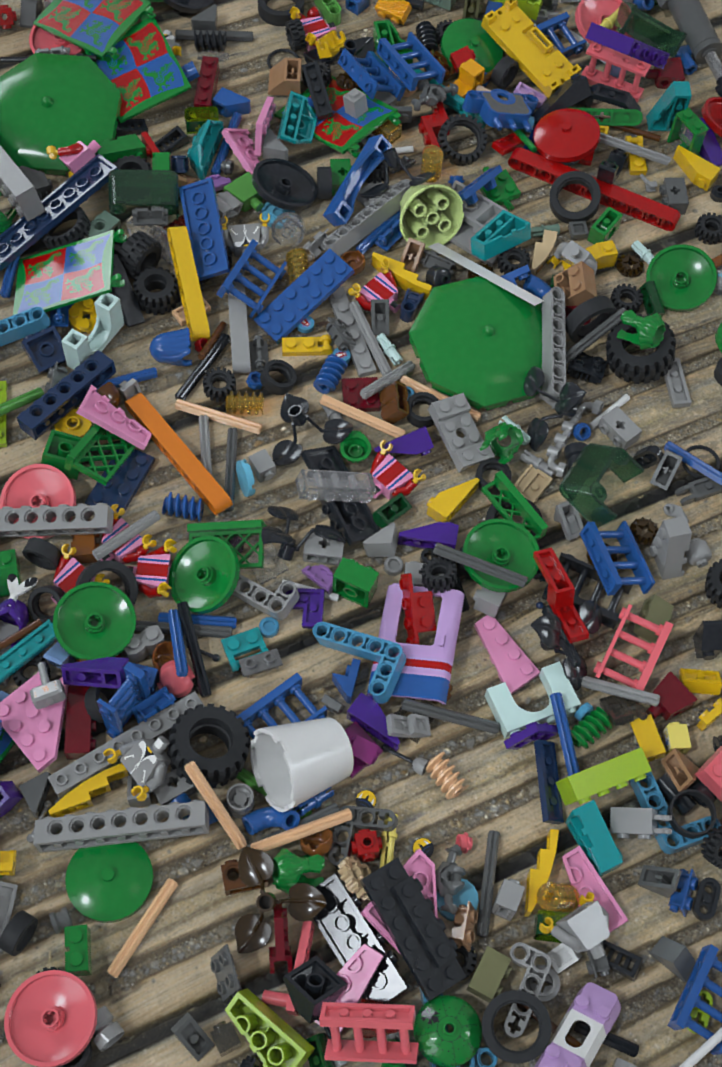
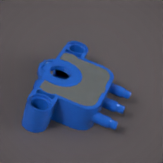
M493 89L491 92L469 90L465 96L462 108L469 113H479L485 124L498 130L509 128L516 131L517 129L525 128L527 132H530L532 128L528 120L534 114L539 100L530 94L510 93L503 89ZM498 96H503L508 100H502Z

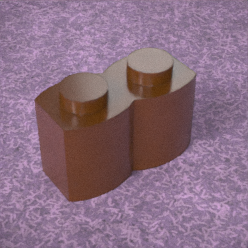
M396 380L380 391L381 417L390 424H395L409 414L408 391L405 384Z

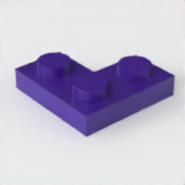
M297 588L300 598L293 609H303L302 628L313 629L315 624L323 622L325 590ZM293 590L287 591L286 595L291 594Z
M532 722L526 725V729L512 733L510 735L511 738L504 741L506 749L518 750L538 739L547 741L558 734L557 725Z

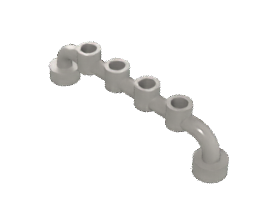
M596 399L595 402H584L579 405L574 417H568L571 419L570 421L564 420L561 431L564 432L555 435L554 443L556 445L555 447L550 445L546 453L549 456L548 466L556 472L555 475L557 477L564 478L566 476L568 464L560 462L557 465L555 460L559 458L563 446H566L570 434H573V429L577 422L581 420L583 412L586 409H592L593 414L600 415L604 406L603 401Z

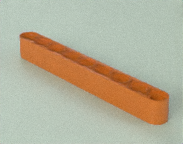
M141 392L124 401L128 412L139 424L152 433L150 437L198 496L202 498L214 515L220 514L233 505L224 489Z

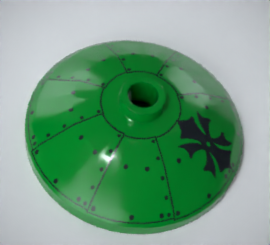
M443 995L428 1001L419 1010L414 1022L415 1042L419 1043L420 1053L429 1062L440 1067H457L468 1062L477 1052L482 1039V1026L478 1014L468 1002L456 996ZM446 1025L453 1027L452 1033H448L445 1030Z

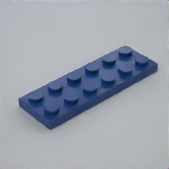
M210 177L179 187L185 225L188 230L199 281L230 272L213 179Z
M329 248L253 319L254 322L279 344L282 338L290 334L355 273L354 269Z

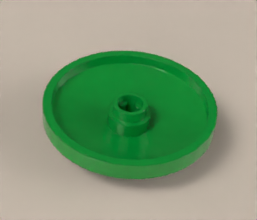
M465 18L451 23L446 28L441 39V52L447 59L450 67L453 66L450 61V54L467 45L470 50L474 51L475 61L485 68L486 73L490 72L502 59L503 49L481 26L482 21Z
M673 245L661 250L651 260L646 273V282L655 281L663 308L674 312H687L699 308L709 300L716 286L717 271L712 259L703 250L691 245Z
M490 519L483 521L468 533L463 544L462 552L527 576L526 585L532 581L539 568L533 558V552L539 551L535 538L526 528L511 520ZM464 565L470 577L488 590L506 593L523 588Z
M201 536L183 546L174 558L169 572V586L172 587L170 593L177 604L186 601L190 612L196 614L212 612L225 604L232 596L240 574L239 559L233 547L215 536Z
M88 582L72 588L60 599L54 611L53 629L56 639L63 650L78 660L87 661L105 657H116L127 648L134 636L136 614L132 602L123 591L107 583Z
M137 842L79 848L67 867L65 877L66 891L73 906L86 918L100 923L119 922L131 917L147 901L153 886V867L148 854Z

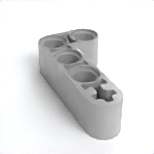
M239 574L237 586L232 594L276 620L285 619L300 598L298 589L293 581L282 582L275 593L241 574ZM250 588L248 592L243 593L244 589ZM293 590L291 594L286 595L287 591ZM266 597L264 601L259 602L260 598ZM282 606L280 610L274 611L276 607Z
M515 943L509 953L511 961L526 969L518 990L528 992L538 998L549 972L551 959L546 953L525 943ZM516 948H522L525 951L526 957L519 960L515 958L513 952ZM536 958H543L545 960V969L540 970L536 968L534 964ZM526 980H536L538 984L535 991L528 990L525 984ZM512 1003L503 1026L506 1036L515 1039L522 1035L532 1013L530 1008L527 1012H520L517 1009V1003ZM512 1012L519 1017L525 1018L524 1021L520 1018L517 1024L520 1031H515L514 1034L510 1032L511 1028L508 1026V1023L512 1024L516 1016H512Z

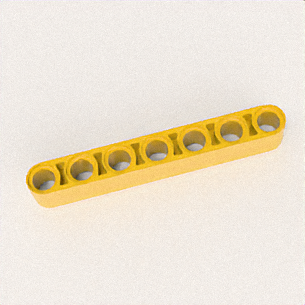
M168 227L167 237L187 328L190 330L191 342H195L200 338L209 340L210 329L187 227Z

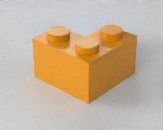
M471 58L463 62L459 67L458 79L451 82L458 86L457 94L465 99L467 91L476 90L478 85L483 86L485 68Z

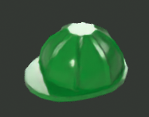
M352 431L340 443V452L349 462L359 463L369 457L371 444L362 432Z

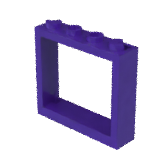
M591 22L585 37L661 69H664L670 55L665 51Z

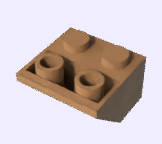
M284 58L270 69L268 95L289 96L291 91L298 94L301 93L302 58Z
M583 261L553 276L554 287H560L565 293V306H579L583 302L597 297L594 270Z

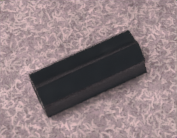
M665 773L656 781L662 795L669 802L679 793L668 773ZM684 795L674 801L673 807L684 816L697 803L689 795Z

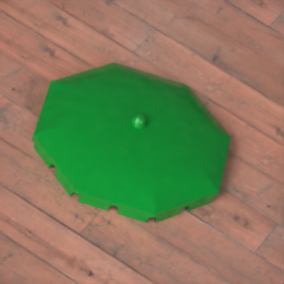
M34 53L0 76V146L18 167L25 166L37 171L42 170L45 174L66 176L65 173L70 170L59 159V155L54 160L50 159L46 148L48 146H55L56 150H58L60 147L70 146L78 141L88 146L89 142L93 140L97 143L103 142V139L115 140L118 125L117 118H119L122 103L121 92L89 56Z
M482 276L433 287L409 331V341L416 358L420 359L419 365L426 382L431 383L433 389L450 397L464 393L469 405L478 410L486 408L487 411L506 406L510 401L517 403L534 398L535 395L531 397L525 394L524 381L531 367L536 366L542 370V304L539 303L534 306Z

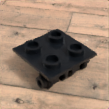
M582 352L570 361L566 374L578 379L579 373L582 372L581 380L583 373H586L585 381H587L588 375H590L588 382L596 385L597 383L601 384L607 360Z

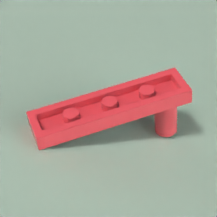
M303 921L294 969L309 960L315 925L312 921ZM270 990L263 991L262 1001L265 1004L285 1007V1011L289 1015L298 1016V1012L294 1009L288 993Z

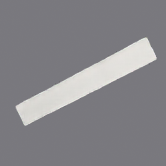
M440 243L428 246L534 306L544 301Z

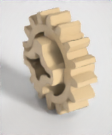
M347 856L338 865L340 868L338 873L342 875L340 879L345 882V887H347L346 889L352 894L356 893L358 899L362 897L364 901L370 900L359 881L371 874L370 867L365 863L361 864L358 858L354 859L353 856Z

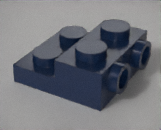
M55 326L43 329L36 335L30 334L21 341L25 353L30 361L33 362L39 374L48 371L50 367H54L56 361L58 365L66 362L61 343L62 338Z

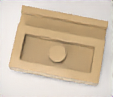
M530 464L514 483V486L524 498L535 503L552 483L553 478L541 470L535 469Z

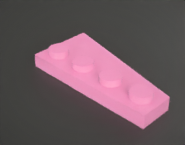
M486 615L475 623L474 627L490 655L489 658L492 664H494L501 682L506 683L511 695L539 676L540 671L495 618Z

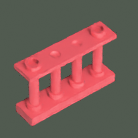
M592 41L585 53L591 56L589 66L586 65L581 75L587 77L590 85L600 83L630 92L638 103L644 92V88L639 87L641 77L645 78L651 68V64ZM597 59L606 62L604 72L595 69ZM612 65L621 68L618 78L610 75ZM627 71L635 74L633 84L624 81Z
M629 604L627 608H622L618 616L621 622L602 663L598 661L593 672L596 673L595 678L597 679L603 674L631 688L644 691L674 624L667 621L664 625L650 622L631 613L632 605ZM626 619L655 632V635L658 636L656 642L648 643L622 631ZM621 638L647 650V653L650 654L648 660H643L642 662L614 649L613 647L617 639ZM609 656L638 668V671L642 672L639 679L635 678L633 680L605 667Z
M323 1002L319 1018L320 1027H330L331 1039L327 1041L325 1060L417 1064L419 1043L410 1042L409 1030L414 1028L415 1005ZM339 1027L353 1028L354 1040H341ZM362 1028L376 1029L377 1041L364 1040ZM385 1029H399L400 1042L387 1041Z

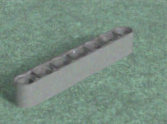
M403 179L348 220L346 224L323 240L325 250L327 251L330 248L340 257L401 209L400 201L404 193L411 187L409 185L411 180Z
M240 270L239 272H241L242 276L244 277V270ZM233 281L234 288L245 294V286L238 281ZM229 293L228 306L233 374L250 373L251 364L246 304Z
M555 286L542 297V300H544L542 302V371L545 376L542 391L558 399L562 387L566 384L565 293L560 287ZM543 395L546 401L554 402V400Z

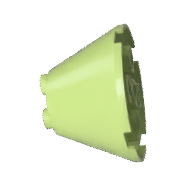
M441 184L411 186L404 193L400 201L399 224L403 238L408 241L409 237L425 243V250H431L428 246L435 243L444 245L449 242L460 229L464 218L463 201L459 194L451 187Z

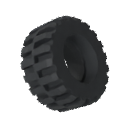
M621 321L611 329L607 336L606 360L610 370L615 372V376L621 379L623 377L624 381L628 383L633 381L634 384H639V382L647 384L651 380L657 381L660 379V376H665L668 370L672 368L673 361L675 360L676 338H674V332L670 329V326L664 322L666 331L664 339L656 347L657 350L650 355L640 357L631 355L625 350L627 346L632 344L630 341L617 338V333L621 329L631 334L637 333L635 327L623 324Z
M208 703L205 707H203V704L196 705L194 710L188 708L185 710L184 715H179L176 723L172 726L169 737L170 744L167 746V755L171 759L170 765L173 770L177 769L176 774L180 778L185 777L186 783L190 785L193 782L186 773L184 766L191 761L196 763L212 788H216L217 784L224 786L228 784L229 780L233 781L245 765L251 745L250 738L248 737L249 730L247 727H243L245 722L242 718H236L237 713L232 710L230 712L225 710V706L214 707V704ZM198 734H213L225 743L228 752L219 758H206L197 754L192 749L189 740Z

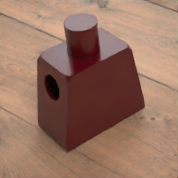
M681 57L668 58L664 69L654 66V69H649L646 79H654L655 86L660 89H667L673 81H685Z
M670 671L652 692L660 696L659 704L657 706L651 705L646 710L647 715L651 714L653 720L661 715L668 721L690 709L697 701V698Z

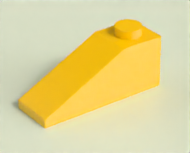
M677 146L673 159L694 185L708 191L717 180L721 168L682 146Z
M613 240L599 242L585 248L598 262L597 269L615 266L618 251ZM561 260L564 270L571 267V265Z
M472 479L439 492L435 498L431 497L426 505L428 507L427 515L437 522H449L476 492L480 479Z

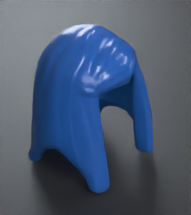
M189 328L165 332L154 337L149 347L152 357L159 363L177 366L192 365V360L183 359L191 353L190 347H192V343L190 341Z

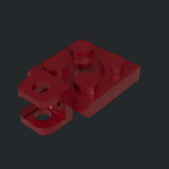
M281 903L276 904L274 908L275 947H269L270 974H275L274 962L287 961L288 973L292 971L287 907L282 908Z

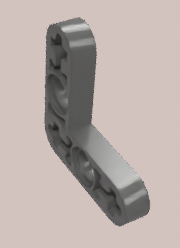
M349 805L341 807L340 811L349 808L353 818L350 821L334 826L333 844L329 851L330 862L336 868H339L340 862L347 856H351V841H354L356 828L379 831L394 830L398 825V818L395 813L388 809ZM370 813L373 815L371 822H362L365 814ZM378 816L380 819L386 820L389 816L392 819V821H389L386 825L384 821L378 820ZM348 832V839L340 842L338 840L339 834ZM337 846L342 847L341 854L344 856L339 859V862L335 859V856L340 855V849Z

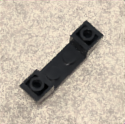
M600 83L590 86L591 96L576 103L591 108L595 99L624 109H636L641 112V107L630 92Z
M620 148L613 149L609 158L600 163L597 179L613 184L619 177L629 154Z

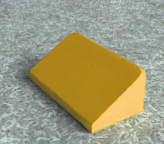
M680 668L679 679L691 693L720 694L722 680L719 671Z

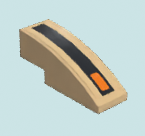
M544 230L542 241L535 242L530 269L531 274L537 276L545 268L547 261L553 253L558 232Z

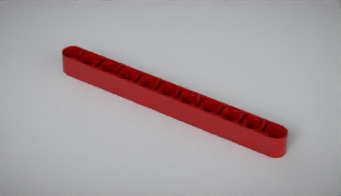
M521 147L515 148L508 160V165L511 168L549 184H553L564 173L579 171ZM592 176L600 187L601 205L611 207L616 211L665 231H673L681 218L678 210ZM570 184L563 188L592 200L589 190L583 185Z

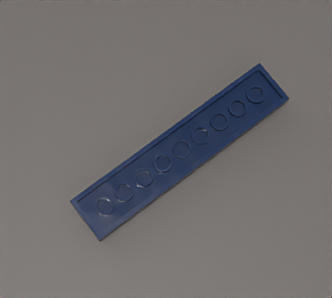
M100 154L96 155L41 201L45 212L30 221H27L23 216L0 235V271L17 257L21 256L24 251L34 245L36 241L47 234L71 212L75 211L78 206L87 201L102 186L112 180L120 172L119 169Z

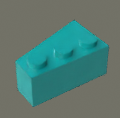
M673 81L646 116L648 131L671 130L676 113L689 106L692 97L689 81Z
M502 210L471 238L472 254L486 261L531 239V223Z
M595 800L572 810L565 823L599 876L601 877L620 867L623 863L622 853L616 847Z

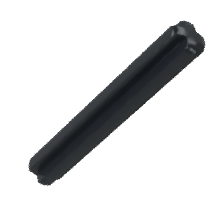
M549 605L542 607L543 615L554 614ZM561 628L559 644L573 668L581 667L583 661L573 643H569Z

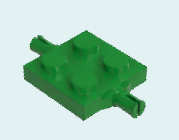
M485 166L483 172L490 169L489 166ZM505 169L494 177L497 184L494 189L486 191L483 186L479 190L484 197L498 205H505L508 212H510V210L514 209L511 201L520 198L521 192Z

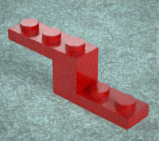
M442 102L431 106L432 114L421 116V122L418 124L419 133L423 135V143L428 148V156L432 158L434 164L441 162L442 151L437 138L440 128L449 119Z
M551 547L533 552V558L548 584L547 602L553 613L560 619L561 628L569 643L589 639V632L573 605L575 587Z

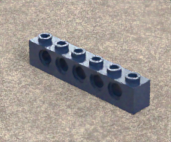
M99 350L90 355L87 360L77 366L66 377H63L58 384L50 388L47 393L16 417L20 429L34 440H37L83 401L91 385L99 388L116 373L114 361Z

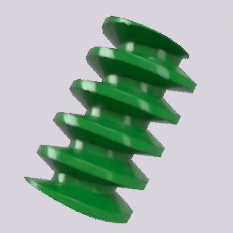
M596 707V710L591 711L590 715L585 716L584 720L579 721L578 725L572 727L570 732L573 745L578 748L582 746L584 749H588L587 741L590 744H594L593 737L600 739L599 732L604 735L607 733L605 727L609 730L612 729L610 719L602 708Z

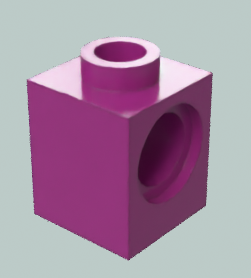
M359 735L352 737L350 744L354 762L363 767L374 764L379 755L377 753L379 746Z

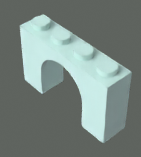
M106 293L95 301L97 318L95 326L88 337L72 328L63 338L61 343L69 368L74 370L97 350L102 352L124 326L120 298Z
M560 661L541 668L539 678L549 697V705L541 711L529 712L520 708L515 703L505 682L486 690V701L496 722L500 724V730L504 739L510 737L514 732L523 731L526 729V725L532 722H537L538 724L555 723L550 695L553 693L561 692L567 717L575 715L581 703L570 681L566 678Z

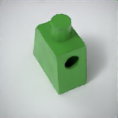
M250 172L245 173L223 187L224 192L228 191L244 203L241 208L243 212L251 208L258 212L264 206L262 203L263 198L257 193L252 184Z

